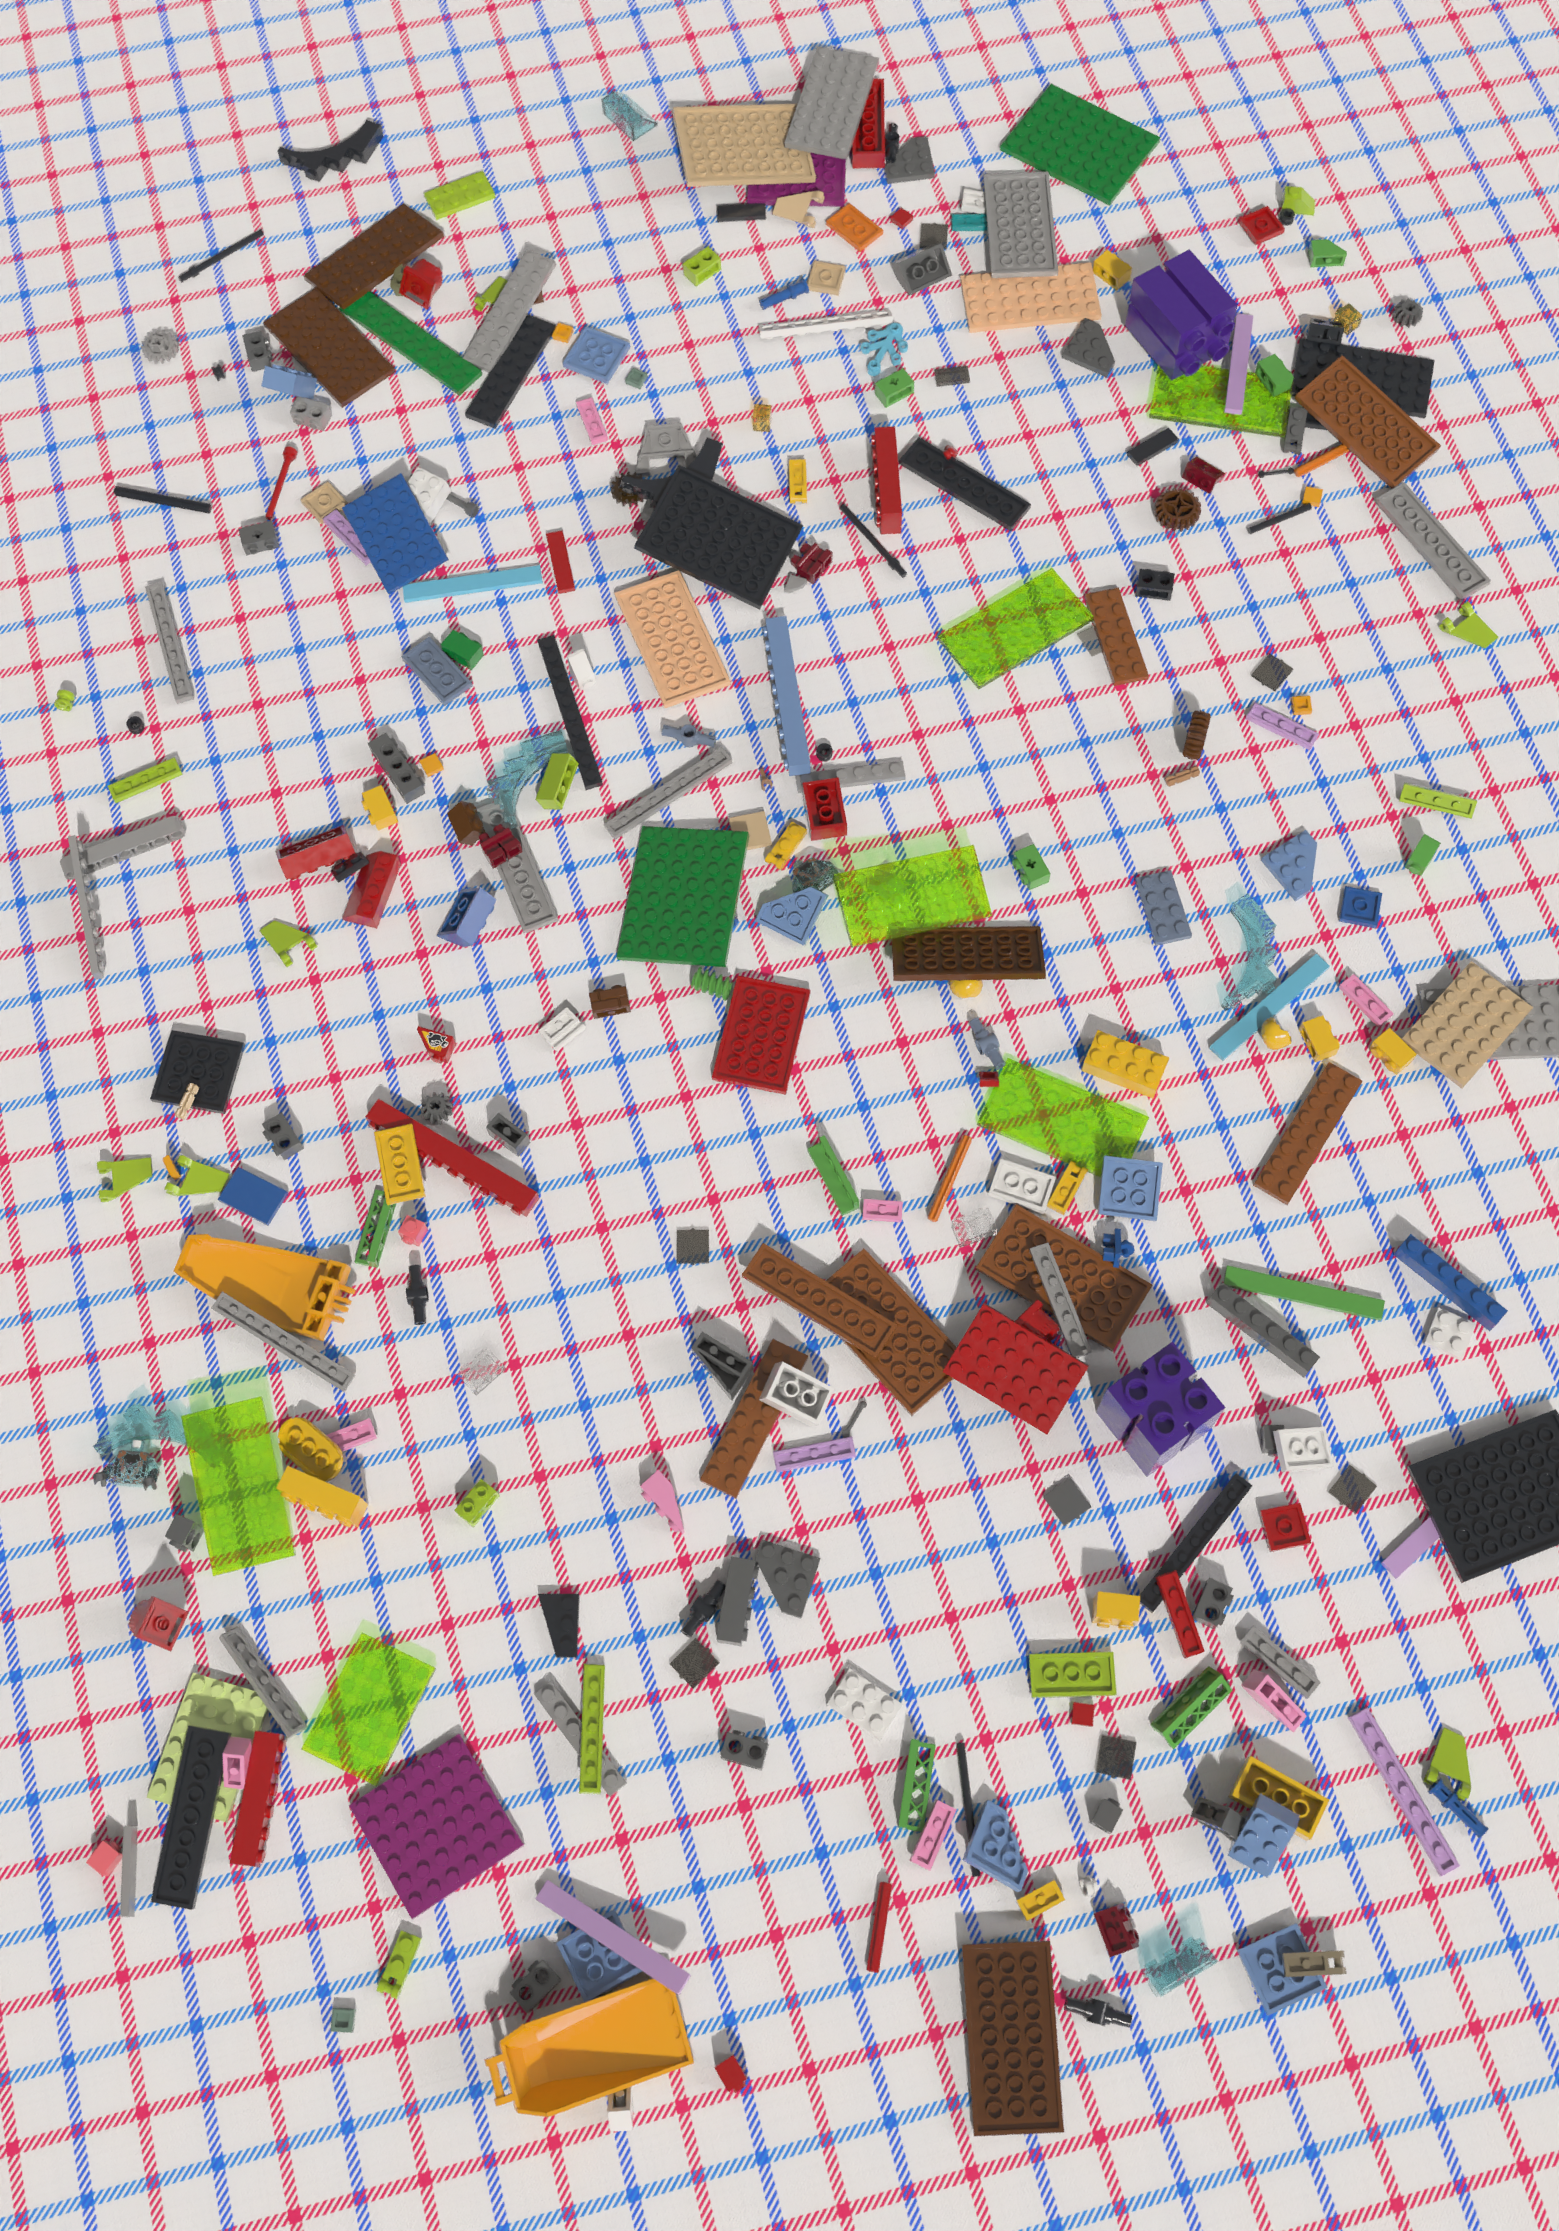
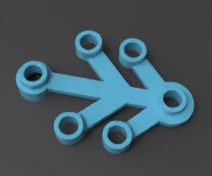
M890 323L885 330L878 332L870 330L868 332V340L871 342L887 336L885 340L876 343L864 342L861 344V352L863 354L880 349L875 359L867 365V372L870 376L880 374V363L887 350L893 365L901 363V355L896 352L892 341L895 339L899 352L905 353L908 351V343L901 336L903 333L901 324Z

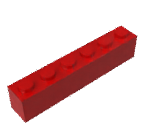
M255 1731L230 1864L260 1868V1864L264 1862L266 1851L263 1850L264 1843L268 1840L270 1834L268 1822L274 1812L272 1801L273 1796H276L278 1791L276 1779L277 1774H280L282 1770L280 1758L281 1753H284L286 1748L285 1736L282 1734Z

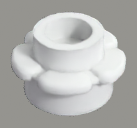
M1089 1875L1080 1880V1888L1085 1897H1095V1892L1098 1891L1096 1879L1091 1878Z

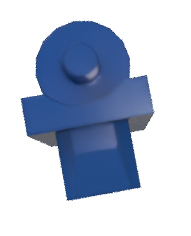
M1115 1228L1114 1234L1103 1233V1261H1113V1267L1119 1268V1258L1121 1255L1124 1258L1132 1255L1135 1251L1134 1245L1128 1240L1121 1242V1229Z

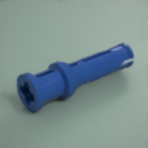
M803 278L794 285L789 284L782 291L760 299L759 303L762 310L790 298L796 299L797 296L803 293H809L807 282Z
M1441 1778L1437 1779L1436 1783L1429 1787L1427 1792L1433 1794L1442 1803V1807L1449 1808L1478 1838H1481L1488 1831L1489 1828L1457 1799V1793L1449 1790L1443 1784Z

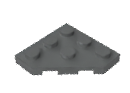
M927 136L911 138L896 154V162L892 163L891 160L885 166L887 184L935 178Z
M1085 318L1062 353V358L1104 377H1108L1115 365L1114 357L1101 325Z
M761 1540L755 1560L781 1612L802 1619L820 1558Z

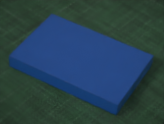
M238 1167L218 1200L269 1226L289 1193Z

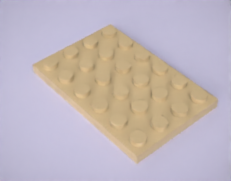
M1471 961L1405 1034L1402 1040L1417 1055L1463 1089L1533 1007Z

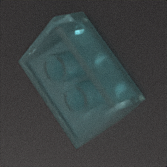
M613 91L602 99L603 114L632 141H635L658 125V122L628 95Z
M1193 1936L1181 1942L1183 1947L1175 1950L1173 1947L1163 1953L1165 1958L1158 1962L1156 1959H1153L1144 1965L1146 1969L1141 1973L1155 1997H1162L1218 1963L1201 1938L1194 1940Z

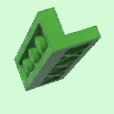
M825 1135L819 1137V1143L807 1148V1151L841 1216H844L859 1209V1199Z
M375 1189L354 1262L378 1268L396 1204L387 1205L385 1198L383 1206L379 1207L377 1204L379 1196L385 1197V1192ZM380 1213L378 1224L374 1225L372 1222L373 1216ZM375 1231L373 1241L369 1244L367 1236ZM370 1249L367 1260L361 1259L362 1253Z
M1208 1666L1150 1725L1163 1736L1172 1749H1175L1233 1690L1221 1673ZM1221 1684L1224 1689L1219 1694H1215L1216 1688ZM1204 1700H1208L1207 1706L1204 1709H1200L1201 1703ZM1193 1714L1192 1721L1189 1724H1185L1186 1718ZM1175 1729H1178L1177 1736L1172 1740L1169 1735Z
M911 1739L898 1828L922 1832L925 1825L936 1745ZM919 1747L931 1749L930 1758L923 1763L917 1756ZM917 1761L920 1763L918 1767H916ZM927 1762H929L928 1770L924 1766ZM922 1767L927 1773V1779L919 1785L914 1776L915 1771ZM915 1782L917 1787L913 1789V1783ZM926 1783L925 1792H924V1790L921 1788V1786H923V1785ZM917 1789L924 1795L923 1802L918 1806L911 1800L912 1793ZM910 1803H911V1805L914 1807V1809H912V1810L909 1812V1810H910ZM923 1805L921 1814L918 1808ZM915 1810L921 1817L920 1827L907 1825L909 1815Z

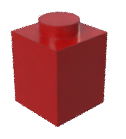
M734 2054L714 2067L728 2092L733 2089L734 2093L746 2086L744 2081L748 2077Z

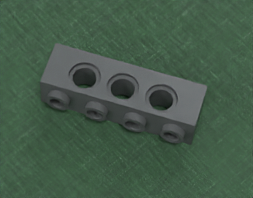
M384 733L368 742L371 753L406 804L425 794L423 779L415 775V768L411 763L408 764L406 762V755L402 750L399 751L397 749L398 744L393 737L390 738L387 733Z

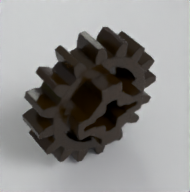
M628 471L627 475L621 473L620 478L616 476L615 481L611 482L612 487L610 489L612 498L616 499L617 504L622 502L623 507L626 504L631 507L633 503L638 506V501L644 502L639 495L625 493L619 488L623 476L643 479L642 475L637 477L636 472L630 475Z

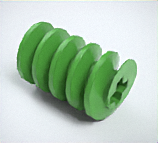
M699 967L695 972L691 983V988L694 987L696 991L700 989L702 993L708 991L709 995L713 996L715 994L717 998L722 996L725 1001L728 999L733 986V982L730 983V977L727 976L725 981H723L722 974L718 978H716V972L709 976V970L706 969L702 973V967Z

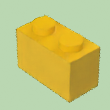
M1106 250L1094 260L1093 273L1115 290L1120 289L1130 280L1132 267L1109 250Z
M382 785L361 793L364 799L361 801L365 811L369 810V821L371 825H376L378 831L398 823Z
M1323 1015L1302 1022L1299 1032L1314 1062L1337 1054L1340 1047L1339 1041L1333 1036L1329 1021L1325 1020Z
M1390 1027L1376 1038L1369 1048L1373 1056L1379 1058L1385 1064V1067L1396 1075L1413 1062L1417 1055Z

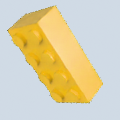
M1097 1030L1085 1058L1082 1071L1153 1099L1169 1057Z
M289 1466L286 1467L276 1487L281 1492L280 1496L285 1498L286 1501L295 1505L299 1502L303 1508L314 1512L316 1509L317 1512L321 1513V1516L330 1520L335 1517L340 1524L348 1528L351 1525L358 1527L368 1507V1504L360 1496Z
M1252 1756L1246 1758L1228 1795L1229 1798L1251 1809L1261 1793L1295 1812L1300 1817L1294 1834L1306 1841L1312 1839L1329 1802V1799Z

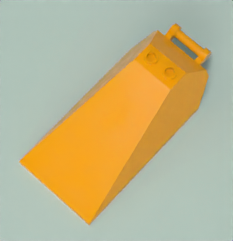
M653 1978L524 2023L500 2040L499 2048L501 2054L484 2059L491 2075L496 2096L494 2099L495 2105L500 2106L513 2101L517 2113L542 2117L556 2115L694 2063L676 1994ZM500 2062L504 2064L511 2092L506 2095L504 2094L497 2063Z

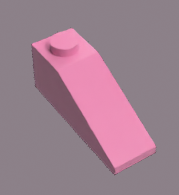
M1253 1669L1241 1686L1254 1700L1292 1732H1295L1306 1718L1301 1709L1267 1674Z

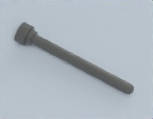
M449 494L446 500L463 508L466 515L472 518L479 512V505L473 502L466 503L452 494Z

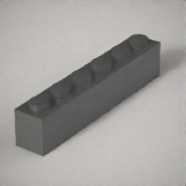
M1221 1283L1209 1298L1207 1305L1303 1378L1320 1358L1319 1355L1224 1283Z

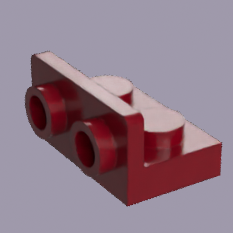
M1196 456L1187 463L1182 478L1210 494L1215 484L1223 479L1225 473Z
M1124 1903L1094 1913L1109 1957L1139 1947V1935L1132 1927L1130 1922L1131 1914L1129 1909L1124 1906Z

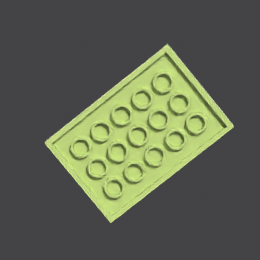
M192 1673L146 1798L169 1805L172 1804L188 1726L192 1725L231 1732V1737L249 1738L253 1744L255 1731H261L268 1711L256 1691ZM224 1774L214 1819L228 1823L239 1789L224 1787Z

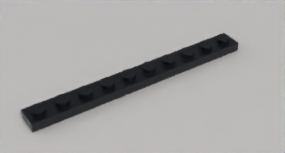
M552 635L538 639L537 642L575 759L579 763L578 768L585 790L603 786L555 637Z

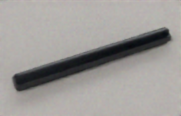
M115 486L114 488L115 496L208 514L212 510L211 504L122 486Z

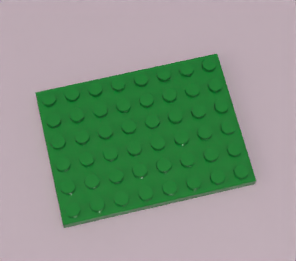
M1050 84L1000 145V151L1041 172H1049V176L1110 206L1160 143L1161 137L1060 87Z
M642 826L617 959L623 961L726 967L749 842V832Z

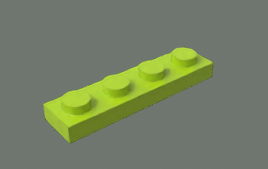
M174 757L108 785L113 800L115 803H118L183 774Z
M1404 782L1399 802L1472 819L1477 799Z

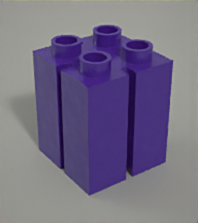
M1190 249L1164 262L1165 271L1158 265L1133 278L1130 294L1131 304L1128 306L1125 323L1127 329L1171 381L1183 374L1185 376L1193 375L1202 364L1211 359L1214 362L1221 360L1229 351V339L1235 327L1234 319L1238 304Z
M1173 1341L1143 1362L1140 1369L1136 1367L1107 1388L1096 1412L1119 1442L1129 1435L1124 1449L1146 1477L1175 1457L1179 1450L1183 1451L1209 1432L1226 1408L1202 1377L1193 1383L1191 1382L1197 1371Z

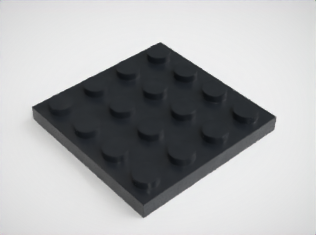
M171 1030L150 1097L151 1101L179 1106L184 1093L187 1092L188 1084L193 1083L199 1087L197 1095H194L195 1099L191 1105L192 1109L225 1114L245 1049L244 1042Z

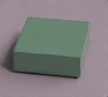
M632 368L625 379V383L641 389L648 378V373Z
M333 2008L330 2031L354 2033L356 2009Z

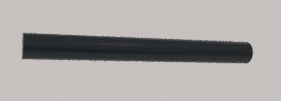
M1310 503L1251 526L1247 529L1248 533L1253 534L1312 510V505Z

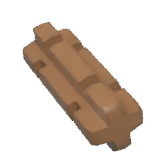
M1198 766L1190 767V770L1174 773V776L1172 774L1166 776L1165 783L1170 787L1175 785V783L1184 782L1191 779L1190 777L1199 776L1200 770Z

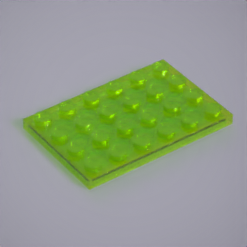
M362 1632L301 1749L377 1787L436 1668Z

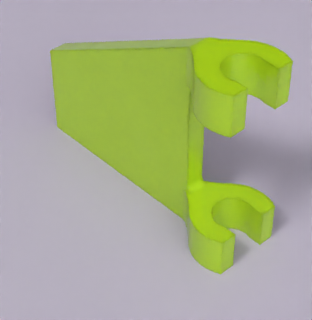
M499 276L482 296L475 298L474 302L477 303L475 309L481 312L486 302L494 305L508 280Z
M1468 601L1458 610L1462 616L1467 617L1464 621L1454 627L1451 619L1447 617L1438 626L1445 633L1485 649L1499 638L1474 612L1472 605Z
M275 920L259 930L286 967L293 964L286 952L300 942L305 941L311 951L318 947L311 935Z
M180 1155L177 1160L179 1166L190 1168L181 1188L167 1182L164 1190L173 1196L222 1192L230 1174Z
M151 1157L116 1162L98 1161L97 1170H99V1174L112 1171L113 1190H99L101 1202L114 1200L151 1178Z
M1444 1727L1423 1782L1429 1785L1436 1783L1438 1772H1441L1461 1782L1457 1796L1458 1799L1465 1801V1798L1468 1799L1471 1792L1465 1737Z

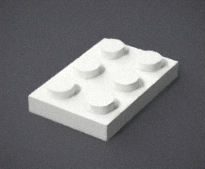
M1000 1159L988 1196L1044 1214L1056 1177Z
M1325 1427L1273 1431L1281 1472L1334 1467Z
M851 1669L848 1670L827 1703L828 1707L879 1741L903 1705Z

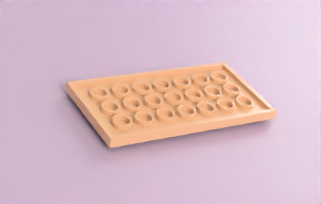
M1091 262L1059 265L1058 276L991 278V272L960 276L969 333L1081 322L1085 318L1101 320L1102 314Z
M679 570L614 593L664 708L731 685L727 672Z

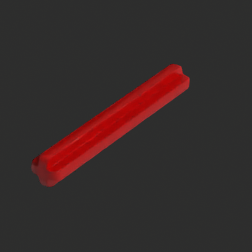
M880 1882L866 1967L867 1971L878 1973L880 1970L892 1884L888 1882Z

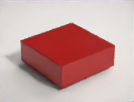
M901 207L890 217V221L903 230L913 221V215Z
M979 1072V1086L999 1087L998 1072Z
M1073 1702L1071 1725L1093 1727L1095 1705Z

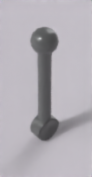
M865 1401L859 1403L860 1407L847 1429L843 1430L842 1436L844 1438L850 1436V1430L858 1416L867 1407Z

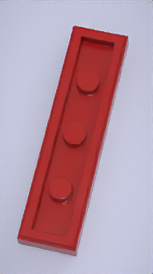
M563 530L546 533L558 594L575 591Z
M1171 1571L1155 1577L1183 1658H1189L1205 1652L1177 1571Z

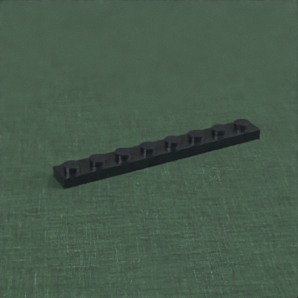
M1237 1473L1232 1477L1139 1595L1140 1604L1148 1611L1153 1613L1163 1601L1155 1577L1176 1570L1179 1579L1252 1488L1249 1482Z

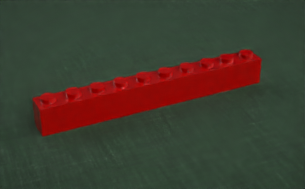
M380 1099L375 1102L365 1116L369 1123L368 1126L375 1131L412 1124L420 1158H428L435 1167L439 1169L443 1167L454 1178L460 1177L463 1179L462 1182L469 1187L475 1186L486 1197L492 1196L495 1198L494 1201L501 1206L507 1205L518 1216L522 1214L527 1217L539 1200L538 1193Z

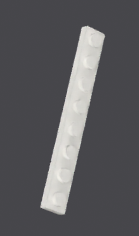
M890 310L774 323L759 325L760 338L772 339L777 336L789 337L794 334L802 336L811 332L818 334L828 330L835 332L845 328L848 330L855 329L856 327L869 328L872 325L878 324L885 326L888 323H893V318Z

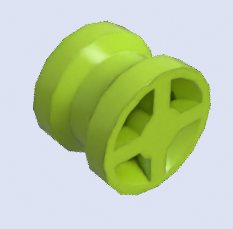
M58 690L56 695L58 698L55 700L54 706L62 711H71L75 695L67 690Z

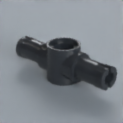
M892 123L888 125V133L885 135L887 163H890V160H892V163H895L896 154L899 151L900 136L897 133L898 125L894 123V127Z
M420 1265L408 1266L410 1283L406 1288L407 1303L413 1308L414 1324L423 1325L426 1324L425 1306L426 1302H429L428 1289L424 1282H422Z
M716 1580L708 1593L703 1596L700 1595L691 1606V1617L681 1629V1632L688 1638H691L697 1628L704 1622H708L716 1612L717 1600L726 1587L720 1580Z
M1066 1997L1064 2010L1083 2015V2018H1086L1088 2022L1102 2026L1112 2023L1130 2028L1132 2022V2014L1115 2010L1113 2006H1109L1110 2003L1093 1998L1086 2001Z

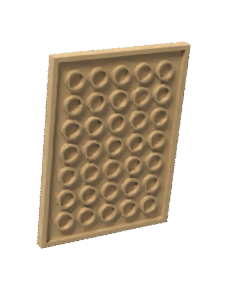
M797 104L673 107V117L687 187L815 182L816 176L811 153L785 148L784 144Z

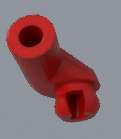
M946 445L943 455H945L946 459L956 458L958 451L953 446Z

